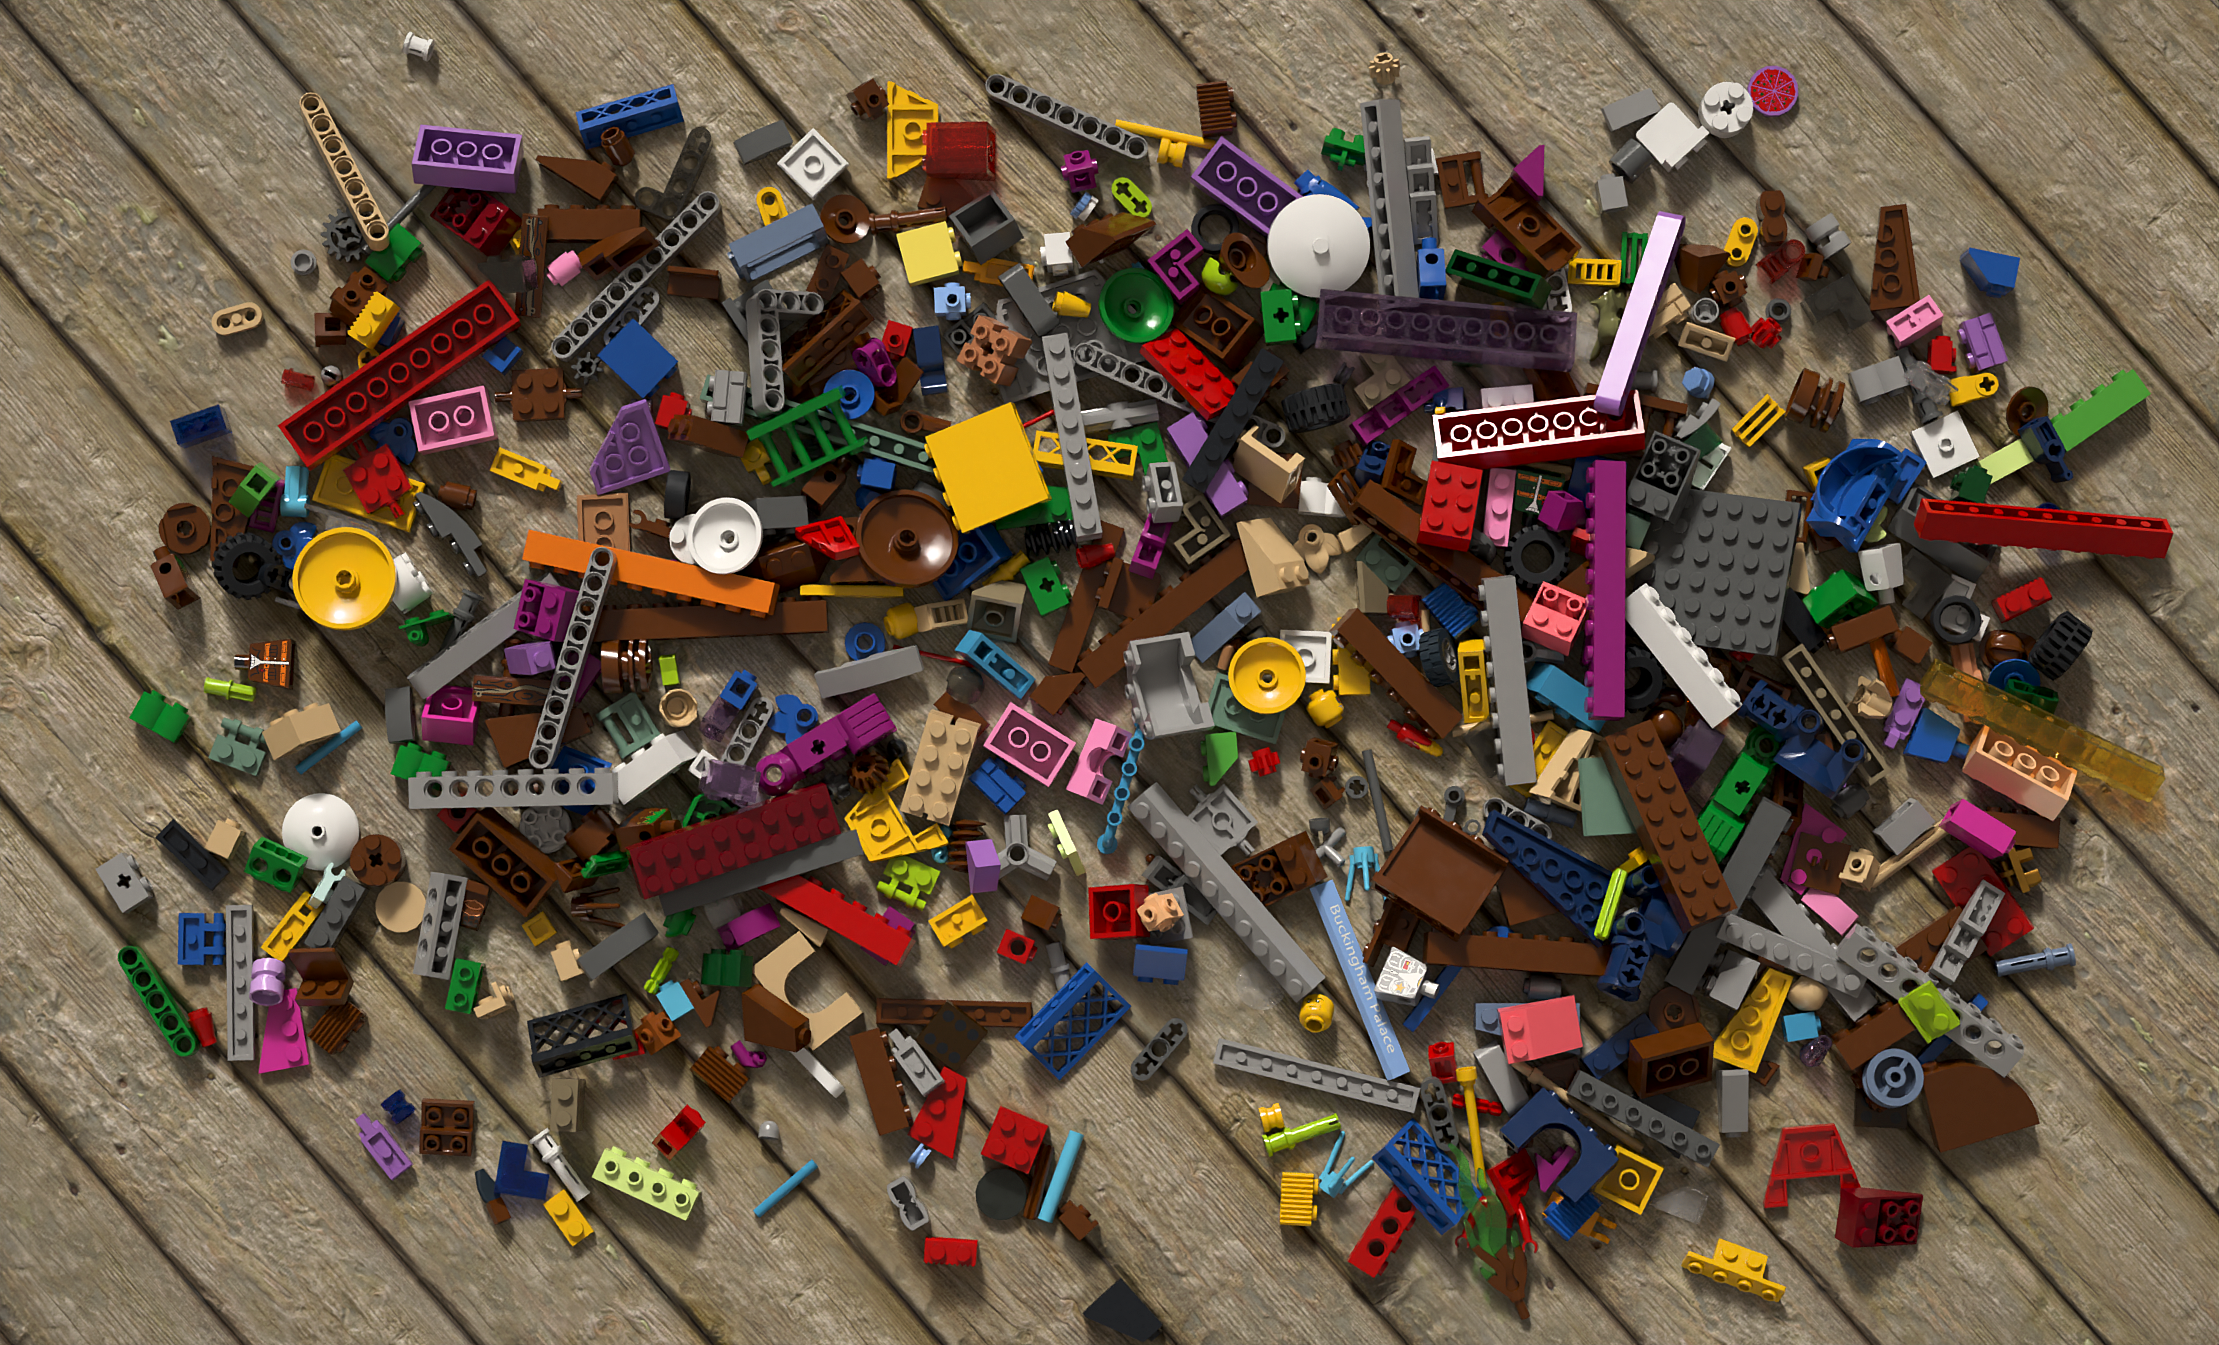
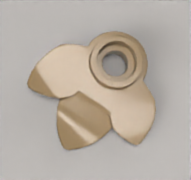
M1313 523L1306 524L1300 529L1298 534L1299 540L1293 545L1304 562L1306 561L1307 565L1319 574L1323 573L1326 569L1329 556L1342 553L1338 539L1333 534L1324 533L1318 525ZM1314 532L1316 534L1315 540L1308 541V534Z

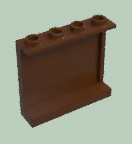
M1421 805L1417 816L1384 865L1372 877L1370 888L1458 942L1507 869L1509 860L1496 848L1492 850L1484 845V841L1478 836L1468 835L1462 831L1461 826L1453 821L1447 822L1440 817L1441 815L1436 810L1430 807L1426 809Z

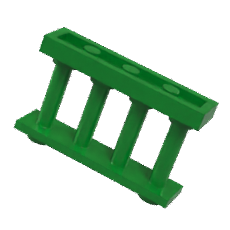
M842 385L759 423L746 431L750 441L758 438L759 442H763L779 475V477L771 482L773 487L780 484L784 488L796 482L794 477L848 452L852 456L864 450L863 445L869 441L867 436L857 440L840 405L842 403L841 398L846 395ZM824 406L832 410L848 445L835 451L817 416L819 414L817 409ZM802 416L805 420L808 419L825 456L812 462L794 427L796 425L794 420ZM781 427L782 431L785 430L802 465L788 472L771 437L773 435L772 431Z

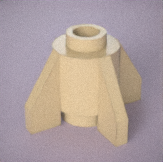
M1861 675L1858 678L1859 689L1856 691L1853 701L1851 700L1846 707L1853 716H1863L1867 719L1877 720L1888 717L1893 710V704L1885 683L1877 678L1871 682Z

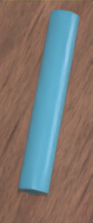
M1072 1130L1069 1131L1041 1207L1039 1219L1053 1223L1084 1138L1083 1134Z

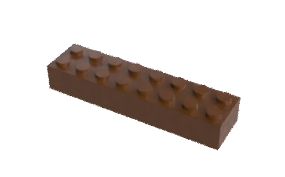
M1651 719L1604 737L1597 747L1683 934L1729 916L1738 907Z

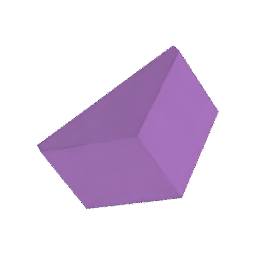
M992 839L965 842L970 893L997 891L1001 863Z

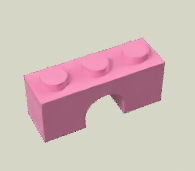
M1490 468L1487 478L1486 507L1481 532L1492 540L1497 549L1505 550L1508 547L1516 470Z
M1095 719L1066 790L1103 805L1113 782L1104 777L1103 765L1113 755L1124 756L1132 733L1116 725Z

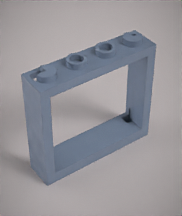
M812 203L728 244L731 251L727 255L739 278L745 277L747 283H750L826 246V244H830V241Z

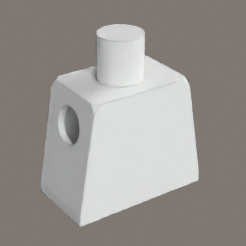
M1901 544L1878 545L1858 551L1866 590H1878L1880 604L1894 603L1893 588L1903 585L1904 582Z

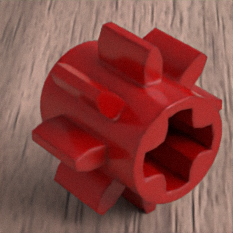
M1761 317L1750 327L1754 331L1750 335L1752 341L1762 349L1767 345L1772 349L1782 339L1779 335L1782 332L1781 326L1770 317L1766 320Z
M1270 747L1251 752L1253 759L1248 760L1251 773L1257 771L1258 776L1262 777L1277 772L1276 765L1281 763L1277 751L1271 753Z

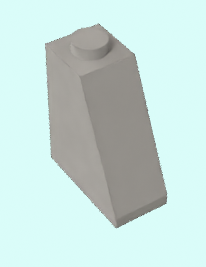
M1748 1069L1716 1070L1719 1132L1726 1133V1137H1741V1132H1748Z

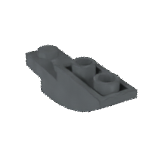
M422 492L416 493L414 496L416 501L413 505L420 516L425 515L429 524L426 526L434 538L438 536L440 541L450 536L452 540L449 541V544L455 554L460 553L465 560L462 565L469 576L474 575L476 580L484 576L487 571L475 553L476 550L481 548L482 543L472 529L445 504Z

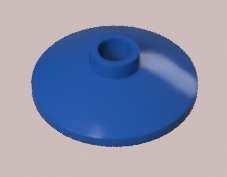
M843 370L834 374L827 381L823 393L842 385L846 395L841 398L842 403L840 405L847 420L857 419L866 414L872 407L875 398L874 387L870 379L856 370ZM848 394L855 396L852 401L845 399Z
M2010 659L1999 663L1991 671L1988 678V687L1991 695L1999 702L2008 679L2013 676H2017L2016 680L2033 686H2040V676L2037 669L2031 663L2021 659Z

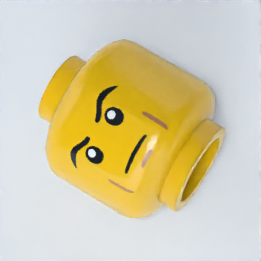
M1312 994L1305 997L1301 1003L1299 1021L1302 1026L1314 1033L1328 1029L1332 1024L1334 1015L1332 1000L1322 994Z

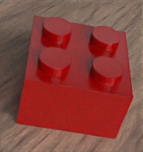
M1125 884L1088 887L1090 939L1105 941L1150 937V932L1143 925L1137 911L1144 904V899L1149 896L1148 885Z
M1000 1106L981 1155L1029 1174L1049 1125Z

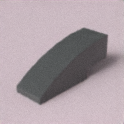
M1156 855L1143 872L1142 876L1161 891L1183 887L1188 911L1206 925L1217 914V910L1191 880L1162 857Z
M644 912L582 955L576 962L589 980L593 981L653 940L659 932Z

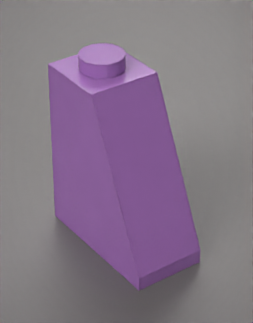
M545 638L504 649L510 674L533 675L555 669L558 663L554 641Z

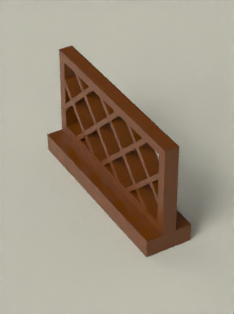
M843 289L824 306L822 312L809 319L781 345V356L786 353V356L782 357L783 373L799 388L874 321V317L858 299H855Z

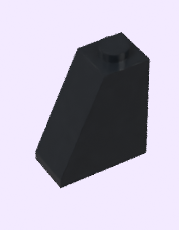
M1789 587L1781 629L1796 646L1803 644L1808 652L1811 651L1814 654L1825 645L1822 640L1827 635L1820 625L1816 623L1793 589Z
M1635 1090L1631 1094V1097L1690 1129H1693L1700 1114V1111L1663 1094L1640 1099ZM1661 1144L1672 1157L1680 1158L1681 1154Z
M1122 1277L1082 1313L1088 1319L1141 1342H1145L1147 1339L1152 1342L1162 1333L1160 1327L1163 1323Z

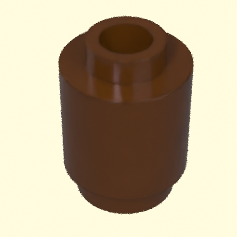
M612 127L604 131L601 135V144L612 164L620 166L629 164L635 155V151L625 133L619 130L618 127Z
M449 481L446 482L445 486H440L438 500L442 501L441 503L449 508L462 511L474 509L477 490H473L471 486Z

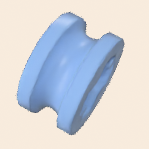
M921 1143L908 1162L915 1163V1168L918 1169L931 1153V1150L924 1149V1144Z

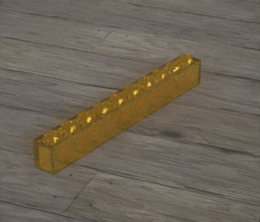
M1936 658L1920 681V694L1927 701L1940 703L1952 713H1961L1976 724H1984L1999 735L2005 734L2013 738L2022 746L2028 745L2037 749L2045 757L2051 756L2056 758L2066 767H2075L2089 778H2098L2113 789H2121L2127 792L2136 800L2142 799L2150 803L2165 780L2163 766Z

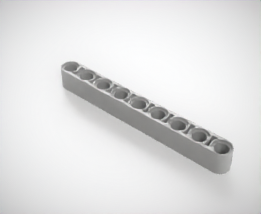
M710 191L701 193L656 237L660 242L658 247L624 269L554 339L551 349L557 359L563 362L573 360L629 304L638 291L646 287L720 213L721 202L715 193ZM713 199L716 202L715 207L712 210H704L702 205L705 200ZM689 217L697 219V224L693 228H686L684 226L685 220ZM671 235H677L679 237L678 244L672 247L666 244L667 238ZM651 254H661L659 263L653 265L648 262ZM634 271L643 272V278L635 283L630 281L631 274ZM616 289L625 290L623 299L619 301L612 299V294ZM598 307H605L607 309L605 317L601 319L595 318V310ZM580 325H587L589 327L587 335L583 337L577 336L576 329ZM562 343H569L571 346L569 353L565 355L559 354L558 347Z
M1082 343L1074 349L1073 360L1079 366L1190 414L1193 412L1195 416L1198 417L1200 415L1206 420L1186 399L1182 403H1177L1172 399V392L1175 388L1161 374L1088 343ZM1085 347L1091 351L1092 357L1090 361L1082 362L1078 359L1077 353L1079 349ZM1104 358L1114 360L1115 369L1112 372H1105L1101 368V362ZM1128 368H1134L1138 371L1139 377L1136 382L1131 383L1125 379V371ZM1152 378H1158L1162 382V389L1158 393H1154L1148 388V383ZM1252 414L1250 419L1254 420L1256 426L1259 427L1256 440L1267 447L1274 448L1280 446L1285 440L1284 430L1279 425ZM1219 415L1208 421L1213 424H1216V422L1219 419ZM1270 429H1276L1280 435L1279 440L1274 444L1266 439V433Z
M606 547L596 548L588 562L529 753L530 763L536 768H550L554 765L617 564L616 554ZM607 552L610 556V561L606 566H600L598 564V556L601 553ZM600 577L602 587L597 591H593L590 587V582L593 578ZM586 602H592L595 607L594 612L589 616H585L582 611L583 605ZM583 626L587 631V635L583 640L578 641L575 638V631L578 627ZM572 651H576L579 654V661L575 665H570L567 661V656ZM563 676H569L572 681L570 688L567 690L561 689L559 685ZM560 700L564 705V710L561 714L555 715L552 711V705L555 701ZM549 725L554 726L556 729V735L551 740H548L544 735V730ZM545 750L549 756L548 761L541 765L537 761V754L539 751Z

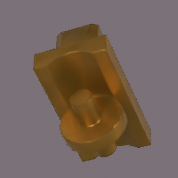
M2014 846L2008 854L2013 869L2009 868L2007 860L2000 862L2003 872L1998 875L2001 879L2005 878L2008 887L2015 885L2012 876L2014 874L2017 876L2022 893L2030 891L2031 887L2042 882L2038 868L2026 873L2022 869L2021 863L2034 859L2030 846L2016 849Z

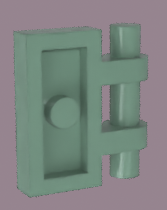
M224 717L221 727L229 730L228 737L217 734L208 758L258 776L267 752L258 749L260 742L267 744L262 734L264 729L259 727L254 729L242 724L243 722L238 719L230 720ZM239 734L251 738L249 746L236 741Z

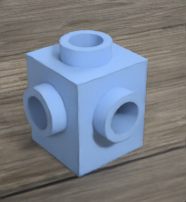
M945 283L944 287L934 288L936 317L946 316V320H960L961 316H967L966 309L971 308V295L965 292V286L960 287V283ZM952 299L957 300L954 304H950L949 301Z
M1410 621L1396 623V628L1391 629L1390 636H1387V639L1407 659L1418 656L1420 635L1424 633L1423 629L1418 630L1417 624L1411 625ZM1403 635H1410L1412 642L1409 644L1404 643Z

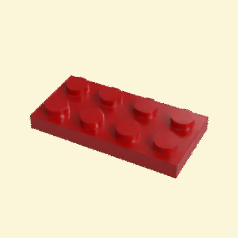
M1178 328L1142 345L1139 351L1207 421L1223 413L1237 390V387Z
M1968 846L1932 870V873L1954 905L1960 906L1962 911L1983 879L2005 893L1984 935L1981 936V939L1988 948L1986 951L1990 957L2035 928L1986 856L1972 847Z

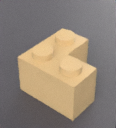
M313 703L304 707V711L301 712L298 709H293L284 713V717L269 723L271 727L263 731L262 734L273 760L293 755L306 746L327 740L341 732L329 703L321 706L318 703Z

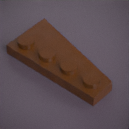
M212 456L213 478L211 482V562L215 560L213 556L214 551L218 552V545L220 542L225 543L227 541L226 537L230 535L234 537L239 532L247 533L250 518L231 505L229 500L241 482L254 468V466ZM240 555L233 563L234 568L238 567Z

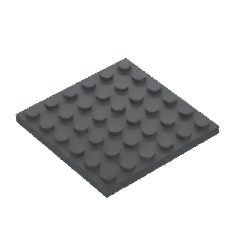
M1690 489L1687 502L1676 525L1650 515L1651 523L1640 546V550L1654 555L1655 559L1635 574L1632 593L1645 583L1649 587H1653L1659 594V600L1665 607L1673 611L1675 620L1690 633L1691 640L1696 646L1777 657L1802 504ZM1627 622L1626 636L1640 638Z

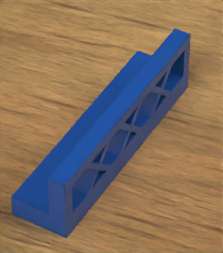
M674 84L576 112L579 130L586 150L601 146L602 133L612 127H618L629 138L684 122ZM671 94L670 98L659 100L660 97ZM645 103L643 106L634 107L636 104ZM620 110L618 113L610 114L612 111ZM596 117L594 120L588 122L583 121L587 118Z

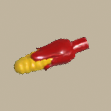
M1393 719L1388 723L1387 728L1397 733L1396 738L1400 742L1435 757L1443 754V748L1438 743L1426 737L1422 731L1409 723L1402 725Z

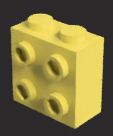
M946 221L896 234L910 287L960 274L958 267L963 266L960 253L953 250L952 243L956 242L953 227L947 228Z

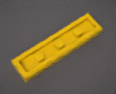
M875 585L800 586L801 597L904 598V588Z

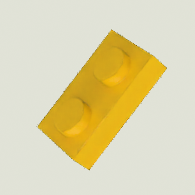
M972 894L928 920L942 946L946 947L949 945L950 949L964 942L962 937L969 932L974 936L986 929L984 923L988 922Z

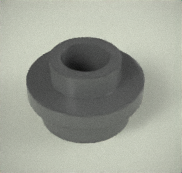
M1773 299L1766 306V317L1774 319L1778 324L1785 323L1791 316V306L1784 299ZM1774 308H1781L1782 315L1776 316L1774 314Z

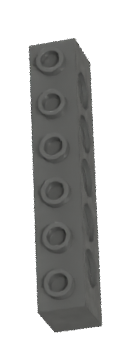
M1581 1070L1577 1071L1566 1092L1568 1095L1704 1167H1709L1720 1146L1715 1141Z

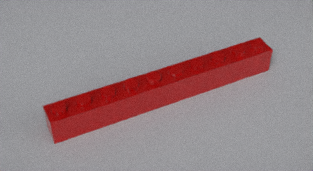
M1921 498L1914 521L1919 538L1927 541L1945 540L1952 543L1969 542L1976 545L2018 546L2025 549L2042 548L2050 551L2066 550L2074 553L2090 552L2098 555L2139 556L2147 559H2165L2174 534L2167 519L1924 498Z

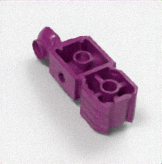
M872 694L789 743L779 752L763 757L757 763L754 770L756 786L762 793L769 796L785 794L793 788L795 783L807 778L806 774L809 772L813 776L826 768L824 763L832 759L836 762L845 757L847 749L850 748L854 755L859 754L897 731V728L876 694ZM818 744L824 746L822 753L816 752ZM772 768H779L781 770L782 776L777 782H771L768 779V772Z

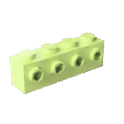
M613 1146L612 1149L606 1148L592 1178L685 1221L689 1219L701 1193L700 1190L696 1189V1183L684 1178L680 1182L673 1178L674 1173L663 1168L656 1171L649 1167L650 1162L642 1158L636 1157L635 1160L626 1157V1151Z

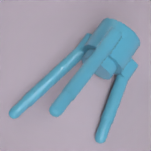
M1372 846L1353 848L1354 855L1349 856L1350 867L1345 901L1347 902L1350 900L1356 864L1357 869H1363L1364 888L1366 891L1370 890L1368 869L1373 868L1372 863L1375 872L1380 870L1378 854H1374V847Z
M1344 1131L1340 1132L1325 1169L1319 1176L1322 1181L1318 1186L1333 1198L1338 1193L1342 1195L1349 1185L1374 1164V1161L1370 1160L1345 1181L1342 1177L1355 1161V1158L1351 1157L1338 1174L1334 1171L1329 1174L1345 1136Z

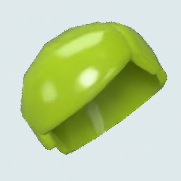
M1209 257L1201 272L1204 285L1210 291L1220 295L1235 292L1238 284L1231 281L1230 273L1221 275L1220 264L1215 259Z

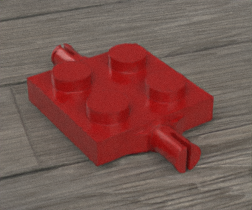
M362 439L357 440L352 445L360 457L355 463L343 469L365 510L368 514H372L380 508L389 507L395 519L404 516L405 513L397 501L414 488L389 444H385L375 451H368Z

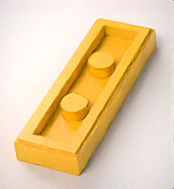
M1549 720L1533 743L1536 781L1568 735L1567 731ZM1535 782L1508 786L1528 798L1532 795L1529 791Z

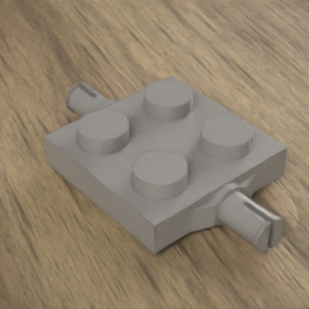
M1197 784L1189 790L1199 803L1196 809L1187 817L1220 856L1236 845L1246 856L1255 850L1245 837L1258 821L1225 784L1214 793L1208 795Z

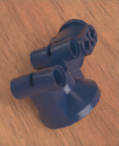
M1760 680L1743 702L1737 716L1743 720L1746 718L1750 719L1774 735V741L1783 744L1773 760L1834 801L1856 767L1866 760L1868 756L1866 746L1857 739H1848L1842 744L1839 752H1835L1816 739L1824 729V720L1817 712L1805 710L1800 704L1794 706L1767 688V682ZM1757 701H1763L1765 707L1763 709L1758 708L1755 704ZM1779 715L1784 716L1787 721L1779 723L1777 717ZM1809 717H1816V726L1812 729H1806V720ZM1852 746L1860 747V754L1856 758H1849L1848 751Z
M1648 865L1627 877L1623 890L1624 893L1630 898L1640 897L1643 901L1637 912H1631L1613 922L1608 938L1611 942L1612 952L1604 975L1599 977L1596 985L1606 995L1623 1001H1638L1641 994L1639 986L1647 963L1653 959L1654 954L1665 959L1672 957L1688 934V932L1683 934L1652 865Z

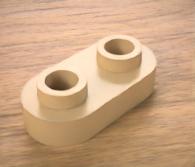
M252 302L222 309L213 315L212 327L222 336H230L257 328L262 323L263 311ZM254 312L255 318L248 321L247 314ZM229 319V327L223 328L222 322Z

